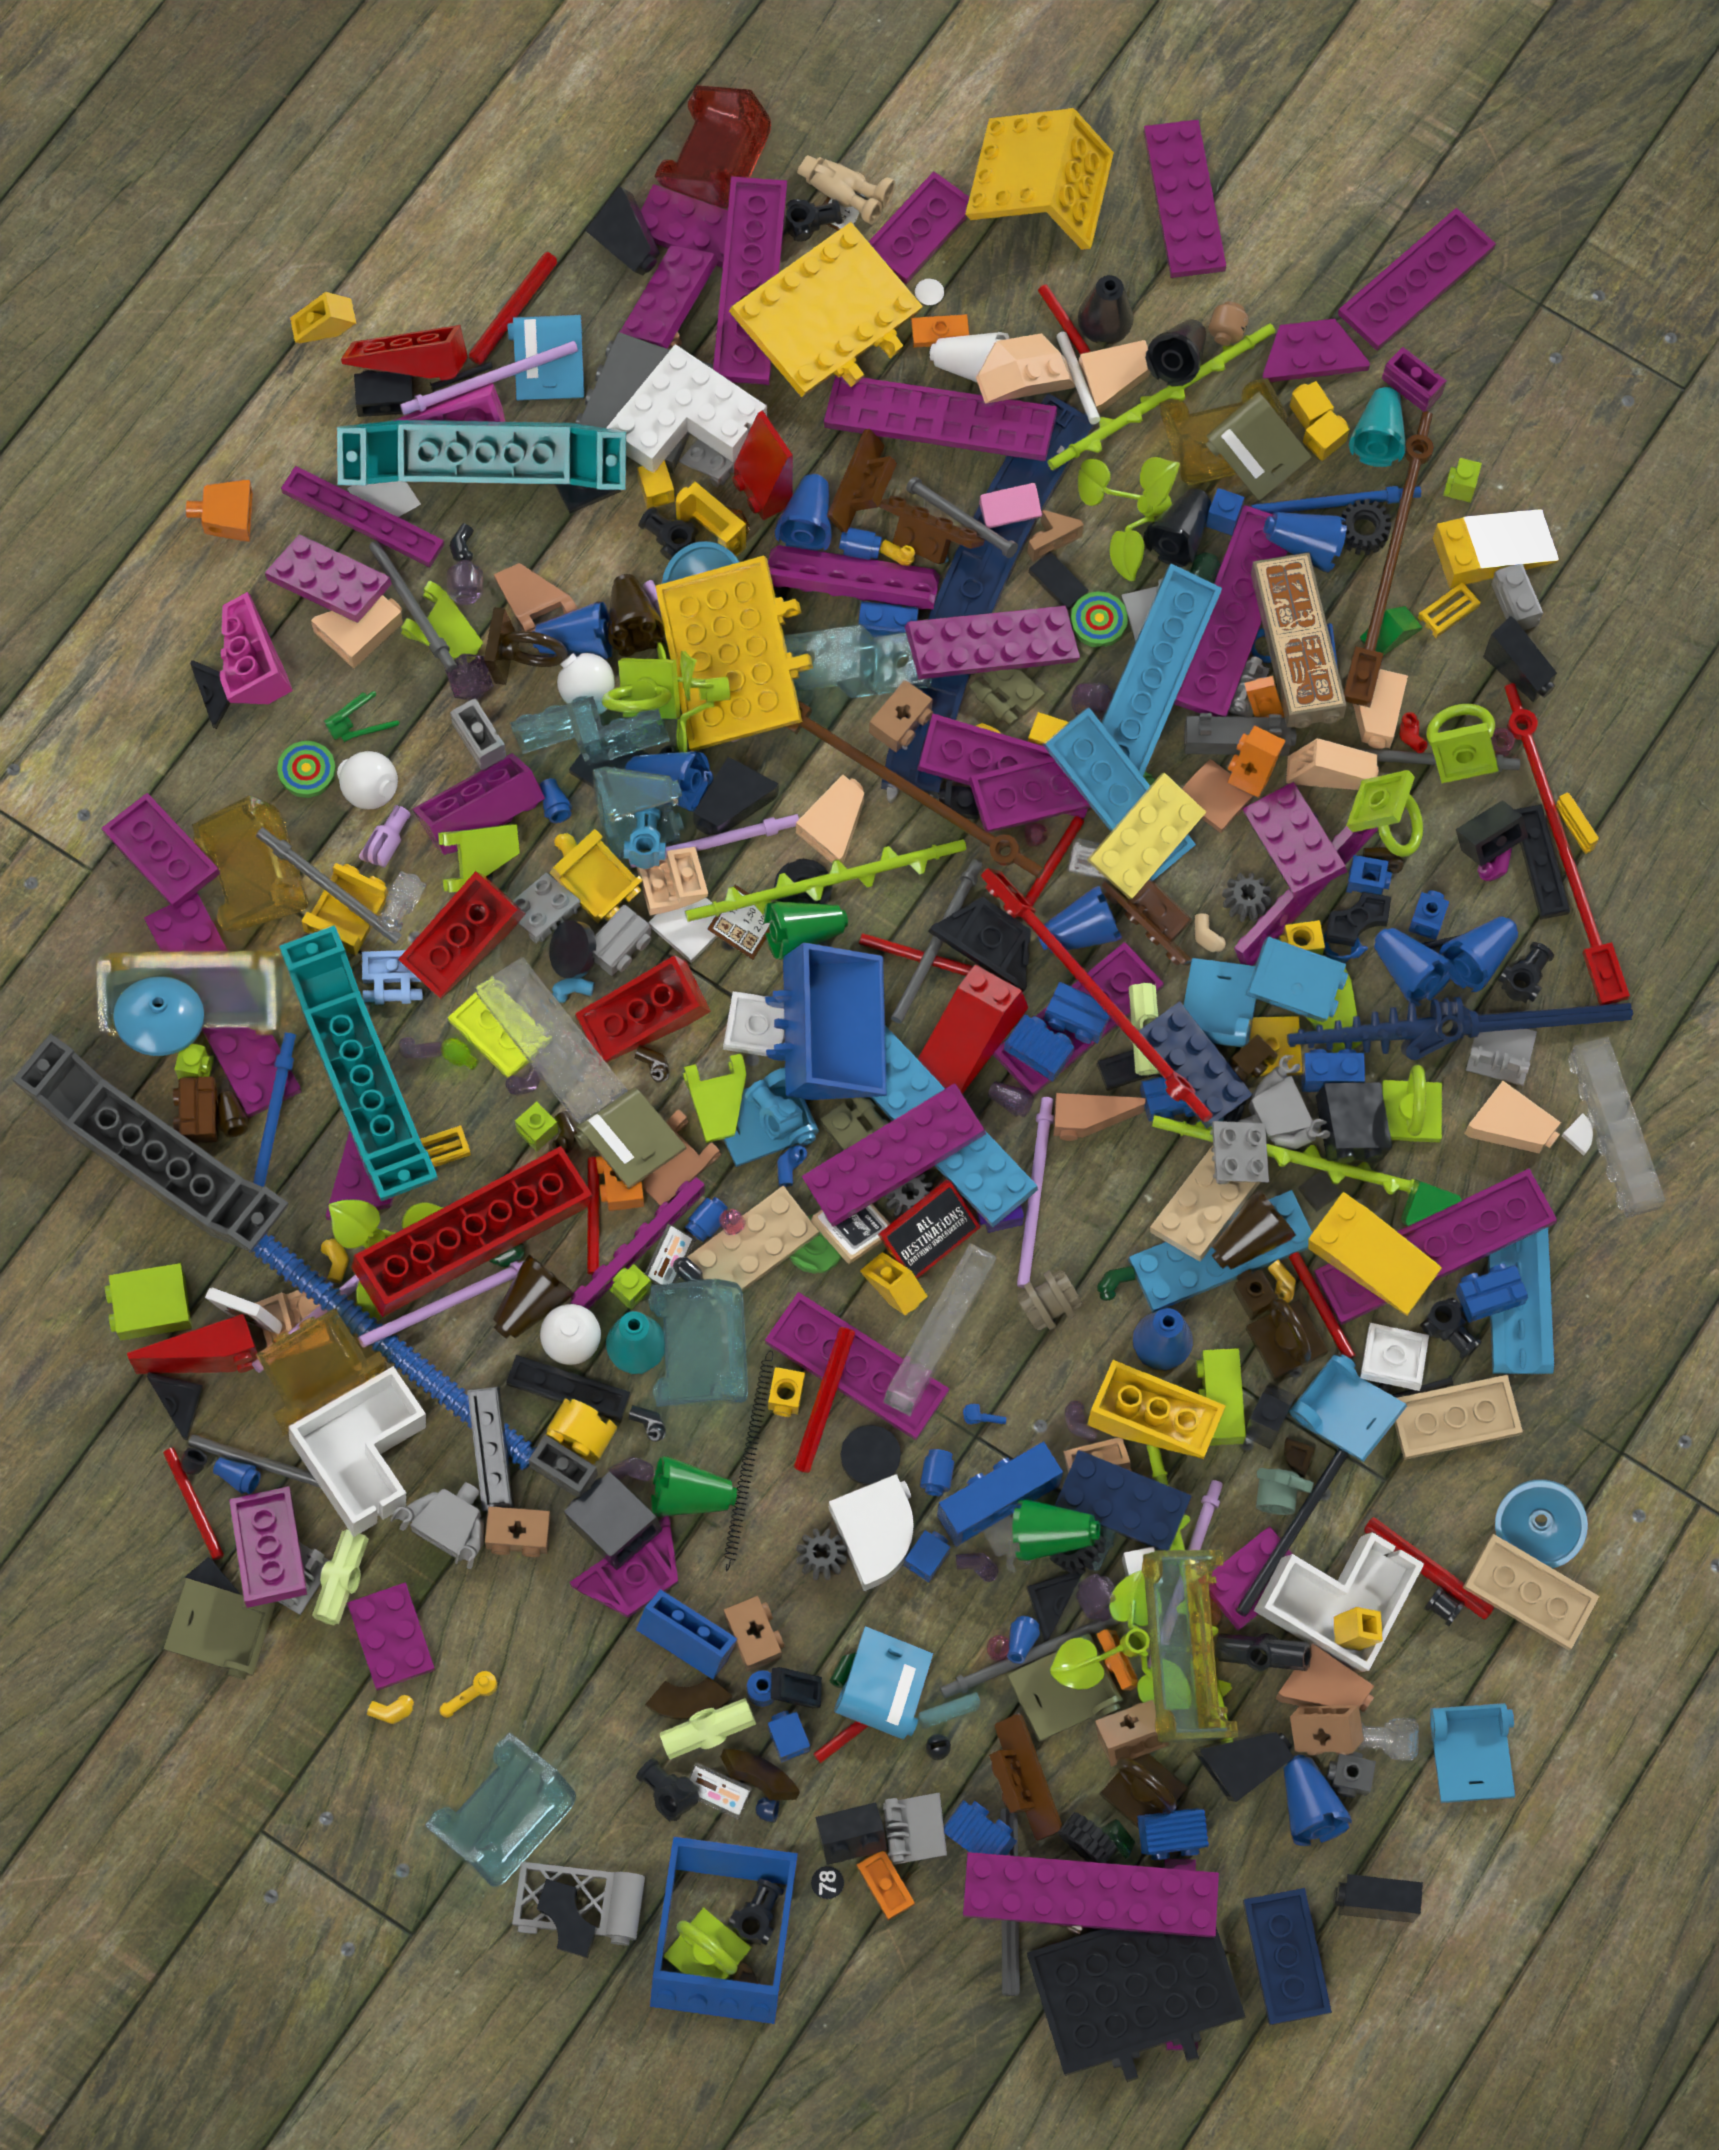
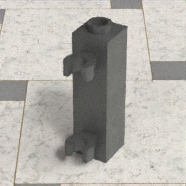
M1200 713L1199 716L1186 717L1184 750L1185 754L1239 755L1241 751L1236 748L1242 735H1249L1255 725L1286 740L1279 756H1288L1290 747L1296 744V728H1287L1285 718L1275 714H1269L1268 718L1214 717L1212 713Z

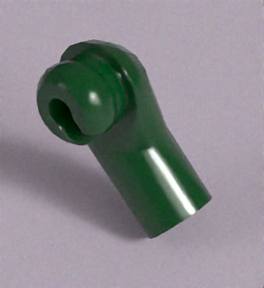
M521 1243L489 1260V1262L500 1267H508L510 1263L518 1262L523 1258L525 1246Z
M1133 1266L1109 1270L1104 1274L1097 1285V1291L1100 1292V1298L1103 1301H1110L1115 1298V1289L1119 1283L1135 1280Z
M851 1653L841 1658L829 1680L832 1685L843 1688L848 1679L856 1653Z

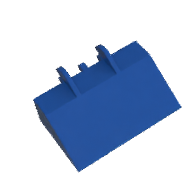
M803 942L783 957L784 990L773 991V996L765 997L767 1005L775 1008H784V1019H774V1028L784 1030L785 1043L774 1044V1049H766V1055L773 1060L785 1061L786 1096L808 1100L887 1096L883 957Z

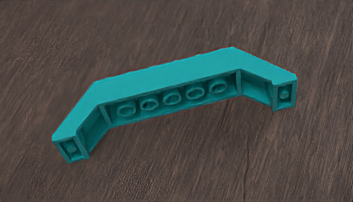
M396 420L338 426V485L367 486L368 484L398 481L571 484L600 490H626V431L575 423Z
M335 925L280 945L279 948L308 1029L363 1166L380 1200L384 1201L437 1181L438 1176L429 1154L418 1136L358 989Z

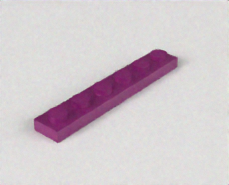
M297 466L293 468L281 487L283 494L431 568L444 547V540Z
M697 1177L691 1182L685 1181L675 1193L677 1196L670 1203L664 1202L656 1210V1217L649 1224L643 1223L635 1231V1238L628 1245L622 1244L613 1254L614 1259L607 1266L605 1264L601 1265L592 1275L593 1280L586 1287L582 1285L574 1292L570 1304L580 1305L589 1310L615 1283L613 1279L623 1268L628 1270L705 1194V1184Z

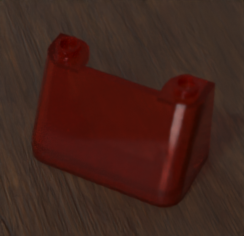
M696 85L688 100V110L695 123L677 162L669 159L663 160L658 166L654 177L665 188L720 208H728L731 177L750 178L770 134L771 119L750 89Z

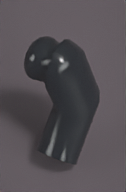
M465 523L461 524L449 545L453 559L457 562L460 561L462 565H468L473 559V553L468 550L467 541L474 530Z
M677 1258L673 1262V1269L687 1283V1298L701 1299L702 1270L688 1258Z
M632 1405L628 1419L642 1423L649 1440L653 1442L662 1440L666 1435V1427L660 1414Z

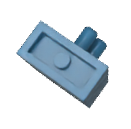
M1267 937L1263 942L1245 995L1323 1023L1328 1019V1016L1333 1018L1336 1012L1338 1001L1334 1000L1337 990H1342L1348 976V973L1344 972L1346 964Z

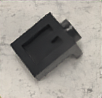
M946 780V789L940 788L939 801L965 818L978 819L979 811L971 787L952 786V780Z

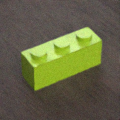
M1239 1349L1203 1350L1200 1360H1196L1197 1378H1202L1203 1389H1198V1394L1226 1405L1209 1446L1243 1444L1246 1438Z

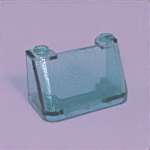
M601 767L593 770L597 812L610 851L618 859L624 858V842L630 841V835L636 829L637 819L634 813L652 807L659 809L661 812V817L657 820V830L661 834L660 843H666L667 845L680 841L679 830L684 829L679 812L675 814L673 812V805H677L678 798L682 797L678 780L672 781L669 775L611 767ZM641 849L639 851L644 852L650 849Z
M714 1278L651 1286L649 1307L656 1316L663 1318L666 1377L659 1378L653 1388L656 1406L664 1408L745 1402L748 1396L744 1302L739 1284Z
M510 1732L494 1748L493 1760L498 1767L457 1812L450 1807L439 1809L433 1813L431 1819L425 1824L435 1837L492 1887L503 1884L569 1812L576 1800L575 1791L558 1770Z

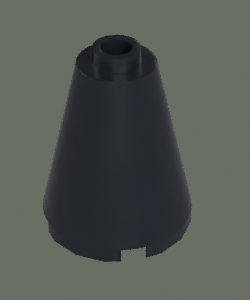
M1112 275L1103 276L1097 281L1079 308L1078 326L1083 335L1095 343L1100 341L1114 344L1123 340L1130 333L1133 325V311L1122 281Z
M1194 319L1186 320L1156 336L1150 342L1145 359L1147 368L1153 377L1157 380L1160 378L1168 382L1166 385L1183 386L1196 377L1200 370L1206 340V329L1203 324Z
M1200 489L1187 490L1146 528L1143 537L1146 548L1150 552L1152 549L1159 554L1157 559L1161 562L1184 567L1188 562L1192 563L1194 561L1211 507V500L1208 495Z

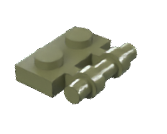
M1020 669L985 672L984 678L989 682L988 685L984 686L978 679L970 685V688L977 694L976 698L981 703L985 702L995 711L994 715L1000 721L1004 720L1009 726L1014 725L1018 720V717L1012 711L1017 709L1025 716L1045 697V693ZM998 691L1008 701L1002 703L994 694Z
M851 1098L857 1105V1108L853 1111H850L846 1104L842 1103L820 1119L821 1125L842 1151L888 1124V1121L886 1119L882 1120L875 1111V1105L870 1098ZM864 1116L873 1126L868 1132L858 1121Z

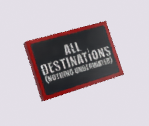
M946 1179L882 1230L878 1236L894 1260L911 1270L917 1279L981 1227L951 1181Z

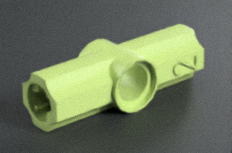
M1141 983L1129 986L1131 1023L1139 1031L1143 1028V1025L1146 1026L1158 1017L1156 985ZM1133 1043L1136 1074L1148 1076L1159 1074V1071Z
M349 1529L342 1531L332 1561H327L321 1572L320 1581L322 1589L312 1614L316 1620L330 1625L340 1623L349 1594L354 1593L360 1583L361 1573L359 1566L369 1540L366 1535L358 1534L353 1537Z
M744 1698L717 1710L714 1708L701 1710L692 1715L689 1721L661 1732L660 1738L669 1759H673L699 1747L702 1749L713 1748L724 1742L726 1736L756 1725V1721L747 1699Z

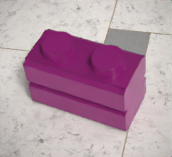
M1404 347L1387 362L1382 375L1383 381L1423 412L1428 411L1441 397L1447 381L1438 373L1435 374L1434 370Z

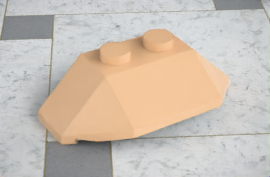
M1042 333L996 341L982 369L976 376L985 404L1076 387L1066 358Z

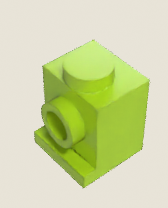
M1459 458L1457 468L1452 466L1450 468L1443 496L1471 503L1482 463Z
M190 1044L187 1048L179 1051L174 1069L178 1079L210 1077L214 1056L207 1054L205 1046Z
M633 1264L628 1270L623 1268L613 1279L615 1283L609 1289L625 1306L632 1310L652 1290L651 1279Z

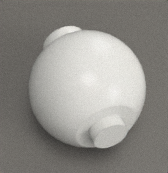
M574 653L571 654L560 664L563 669L559 672L557 679L559 693L563 700L571 707L581 711L594 709L600 715L607 710L602 705L603 695L615 687L614 672L609 663L598 655L582 653L576 657Z
M372 751L360 752L344 760L338 767L337 775L344 797L358 808L376 809L382 807L392 799L398 785L396 769L392 762L380 753Z
M566 1304L553 1309L545 1317L541 1326L540 1339L545 1352L553 1360L566 1365H575L588 1360L596 1352L600 1344L601 1330L596 1317L588 1309L576 1304Z

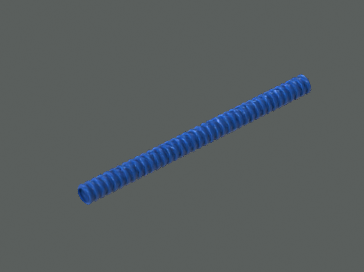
M268 1232L254 1248L253 1251L256 1258L261 1257L263 1259L262 1263H269L271 1270L276 1269L277 1275H284L286 1282L291 1281L292 1287H299L301 1294L305 1292L307 1299H314L313 1303L315 1305L320 1304L322 1311H329L328 1315L330 1317L335 1316V1321L337 1323L342 1322L345 1329L349 1327L352 1335L355 1333L358 1335L357 1339L359 1336L384 1325L383 1323H376L377 1319L375 1317L370 1318V1313L368 1311L363 1312L360 1305L356 1307L354 1300L349 1301L347 1299L348 1295H341V1290L339 1288L334 1289L333 1283H326V1278L324 1276L319 1277L318 1271H311V1266L309 1264L305 1266L303 1259H296L297 1255L295 1253L290 1254L289 1248H283L280 1241L275 1242V1237L273 1235L268 1236ZM390 1335L371 1344L372 1351H379V1356L381 1358L386 1357L387 1363L395 1364L394 1368L396 1370L400 1368L402 1375H408L411 1382L415 1380L417 1387L422 1386L425 1393H431L432 1399L437 1398L440 1405L445 1404L447 1411L452 1410L455 1417L460 1416V1421L462 1423L467 1422V1427L472 1428L468 1395L465 1394L464 1388L459 1389L457 1387L458 1383H451L449 1376L444 1377L443 1371H436V1366L434 1364L429 1365L428 1359H421V1354L419 1352L415 1354L413 1347H406V1342H400L398 1335ZM505 1423L508 1458L511 1457L512 1463L520 1464L519 1468L524 1470L529 1467V1458L537 1447H531L532 1443L530 1441L525 1442L523 1435H516L517 1431L515 1429L510 1430V1425Z

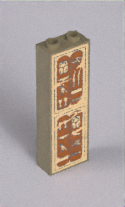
M1303 553L1254 561L1251 578L1287 728L1294 726L1296 728H1305L1312 723H1334L1344 718L1346 702L1310 554Z

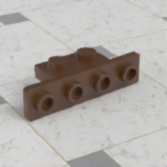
M870 428L864 429L827 514L828 518L841 532L848 531L856 511L879 507L897 465L891 456L880 458L884 444Z
M890 496V498L883 499L879 504V508L899 516L892 543L900 547L905 545L911 546L915 550V554L936 564L945 563L951 540L970 549L984 545L985 539L976 536V531L954 526L953 521L948 518L932 516L926 508L913 507L906 504L904 498Z
M1148 880L1132 899H1128L1110 881H1104L1101 884L1106 890L1104 895L1115 905L1120 904L1127 910L1125 916L1135 925L1140 923L1147 930L1145 933L1147 938L1157 946L1161 944L1168 951L1166 956L1178 966L1180 963L1187 966L1191 964L1192 959L1174 940L1191 923L1192 919L1154 881Z
M1013 1715L995 1724L1003 1750H998L989 1755L992 1761L991 1768L994 1776L999 1781L1003 1792L1002 1800L1009 1809L1010 1814L1025 1812L1034 1838L1039 1841L1058 1833L1062 1823L1023 1715Z

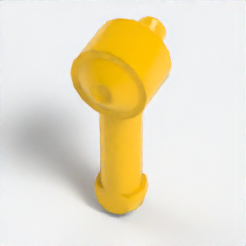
M488 1671L479 1672L474 1677L471 1687L440 1706V1715L449 1718L453 1716L454 1712L477 1696L492 1695L497 1689L495 1676Z

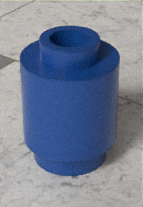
M849 527L848 533L842 532L839 549H843V555L867 560L871 558L878 559L882 537L875 536V532Z
M706 1197L688 1218L689 1223L685 1228L698 1240L704 1242L707 1237L711 1238L729 1217L726 1213L728 1207L716 1197L712 1200Z
M939 1449L929 1450L928 1456L924 1458L920 1487L925 1489L926 1494L943 1496V1492L950 1491L955 1463L952 1460V1453Z
M757 1671L748 1679L747 1695L749 1700L756 1706H769L775 1701L771 1699V1673L768 1671ZM766 1684L768 1688L765 1691H760L756 1686Z

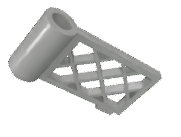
M529 1862L521 1863L512 1922L514 1926H518V1932L537 1934L538 1928L557 1931L553 1920L543 1913L533 1920L521 1919L523 1906L532 1899L538 1904L539 1900L536 1896L542 1892L544 1887L543 1884L532 1892L526 1884L528 1870L542 1872L546 1879L552 1881L558 1880L564 1874L573 1876L578 1883L575 1886L577 1892L582 1888L592 1901L579 1911L580 1915L582 1916L594 1906L601 1913L600 1928H597L595 1935L610 1937L612 1944L629 1946L630 1940H636L645 1876L629 1872H606ZM546 1872L557 1874L550 1878ZM577 1876H583L587 1878L581 1882ZM594 1878L607 1879L605 1891L594 1899L585 1888V1885ZM525 1888H526V1890L529 1892L530 1895H528V1896L524 1899ZM601 1900H603L602 1909L598 1905ZM546 1916L550 1920V1922L540 1921Z

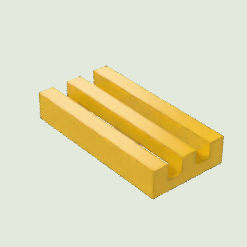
M1461 582L1418 614V619L1426 623L1425 627L1428 630L1431 629L1433 631L1432 635L1437 638L1477 609L1481 602ZM1464 593L1463 597L1432 619L1429 617L1458 594ZM1469 600L1471 601V603H1469V604H1468L1467 606H1465L1463 609H1461V610L1458 611L1456 614H1454L1452 617H1450L1449 619H1447V620H1446L1445 622H1443L1441 625H1439V626L1436 625V624L1439 623L1441 620H1443V619L1446 618L1448 615H1450L1452 612H1454V611L1457 610L1459 607H1461L1463 604H1465V603L1468 602Z
M1567 792L1559 796V800L1556 802L1558 814L1583 852L1587 854L1593 851L1599 837L1570 793Z
M461 1125L420 1139L425 1147L459 1136L458 1140L426 1150L429 1157L462 1146L461 1149L432 1158L431 1161L434 1167L471 1155Z

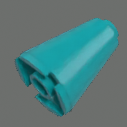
M1383 387L1374 391L1350 436V452L1352 455L1355 452L1360 457L1359 461L1374 467L1391 466L1392 461L1398 459L1399 462L1404 456L1406 444L1401 396L1390 387Z
M633 1311L625 1314L610 1328L606 1338V1350L609 1358L619 1370L630 1374H643L662 1361L666 1351V1337L663 1329L655 1320L640 1312Z

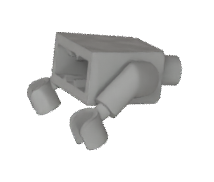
M1285 1055L1280 1059V1067H1275L1267 1074L1252 1093V1100L1249 1105L1251 1116L1238 1122L1265 1123L1266 1144H1274L1277 1147L1295 1150L1313 1142L1316 1137L1328 1138L1330 1132L1325 1130L1319 1133L1320 1126L1326 1124L1327 1121L1321 1119L1312 1120L1292 1076L1287 1077V1073L1298 1072L1300 1064H1295L1289 1069L1287 1063L1293 1058V1055Z
M467 1482L463 1484L457 1495L452 1494L446 1489H442L439 1493L432 1492L415 1500L406 1507L396 1508L390 1519L391 1522L395 1519L402 1520L403 1522L399 1528L402 1531L406 1530L412 1521L410 1524L412 1532L456 1558L455 1564H458V1561L463 1559L467 1560L468 1569L473 1567L474 1558L484 1545V1522L481 1519L480 1511L472 1506L480 1491Z

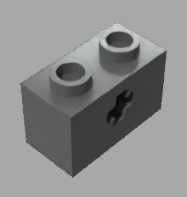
M547 1435L544 1436L529 1458L531 1469L575 1497H581L598 1476L596 1466Z

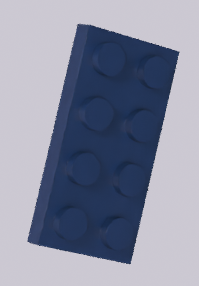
M1180 1001L1139 1030L1168 1065L1195 1089L1194 1094L1213 1114L1209 1121L1203 1122L1195 1113L1206 1129L1212 1126L1213 1121H1219L1253 1095Z
M1078 1450L1055 1506L1091 1514L1094 1516L1095 1521H1099L1100 1526L1169 1554L1192 1495Z
M1305 1888L1244 1899L1243 1906L1269 2026L1331 2014L1330 2001Z

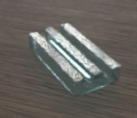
M977 1692L920 1712L918 1720L921 1729H926L979 1710L981 1702Z

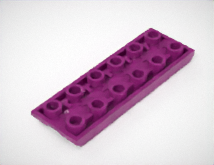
M781 545L771 549L768 560L774 587H791L805 592L817 591L828 593L832 596L843 595L856 597L863 601L875 600L890 605L913 606L918 609L934 608L940 575L936 570L911 565L903 566L898 563L867 560Z

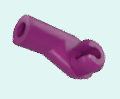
M1510 848L1497 856L1495 861L1488 862L1482 867L1479 866L1478 874L1480 878L1491 882L1504 876L1508 871L1512 849Z

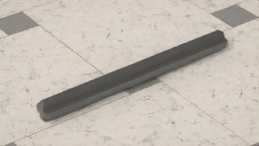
M1004 1808L1000 1812V1820L1013 1829L1010 1836L1017 1840L1008 1856H1018V1813L1010 1814L1009 1809ZM1001 1920L1002 1994L1004 1996H1017L1020 1992L1019 1922Z

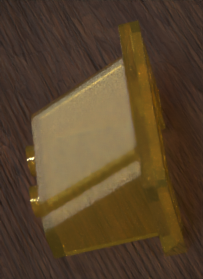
M336 1308L317 1319L313 1316L299 1324L300 1329L291 1334L288 1332L280 1334L272 1340L273 1344L255 1354L285 1406L273 1413L277 1426L283 1436L289 1433V1426L387 1370L386 1361L380 1351L367 1359L365 1358Z

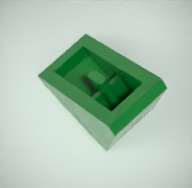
M1406 606L1385 610L1375 649L1376 652L1384 653L1383 656L1423 629ZM1368 629L1360 636V640L1364 643V645L1366 642Z
M1415 1179L1400 1219L1404 1225L1410 1226L1461 1202L1462 1199L1460 1195Z

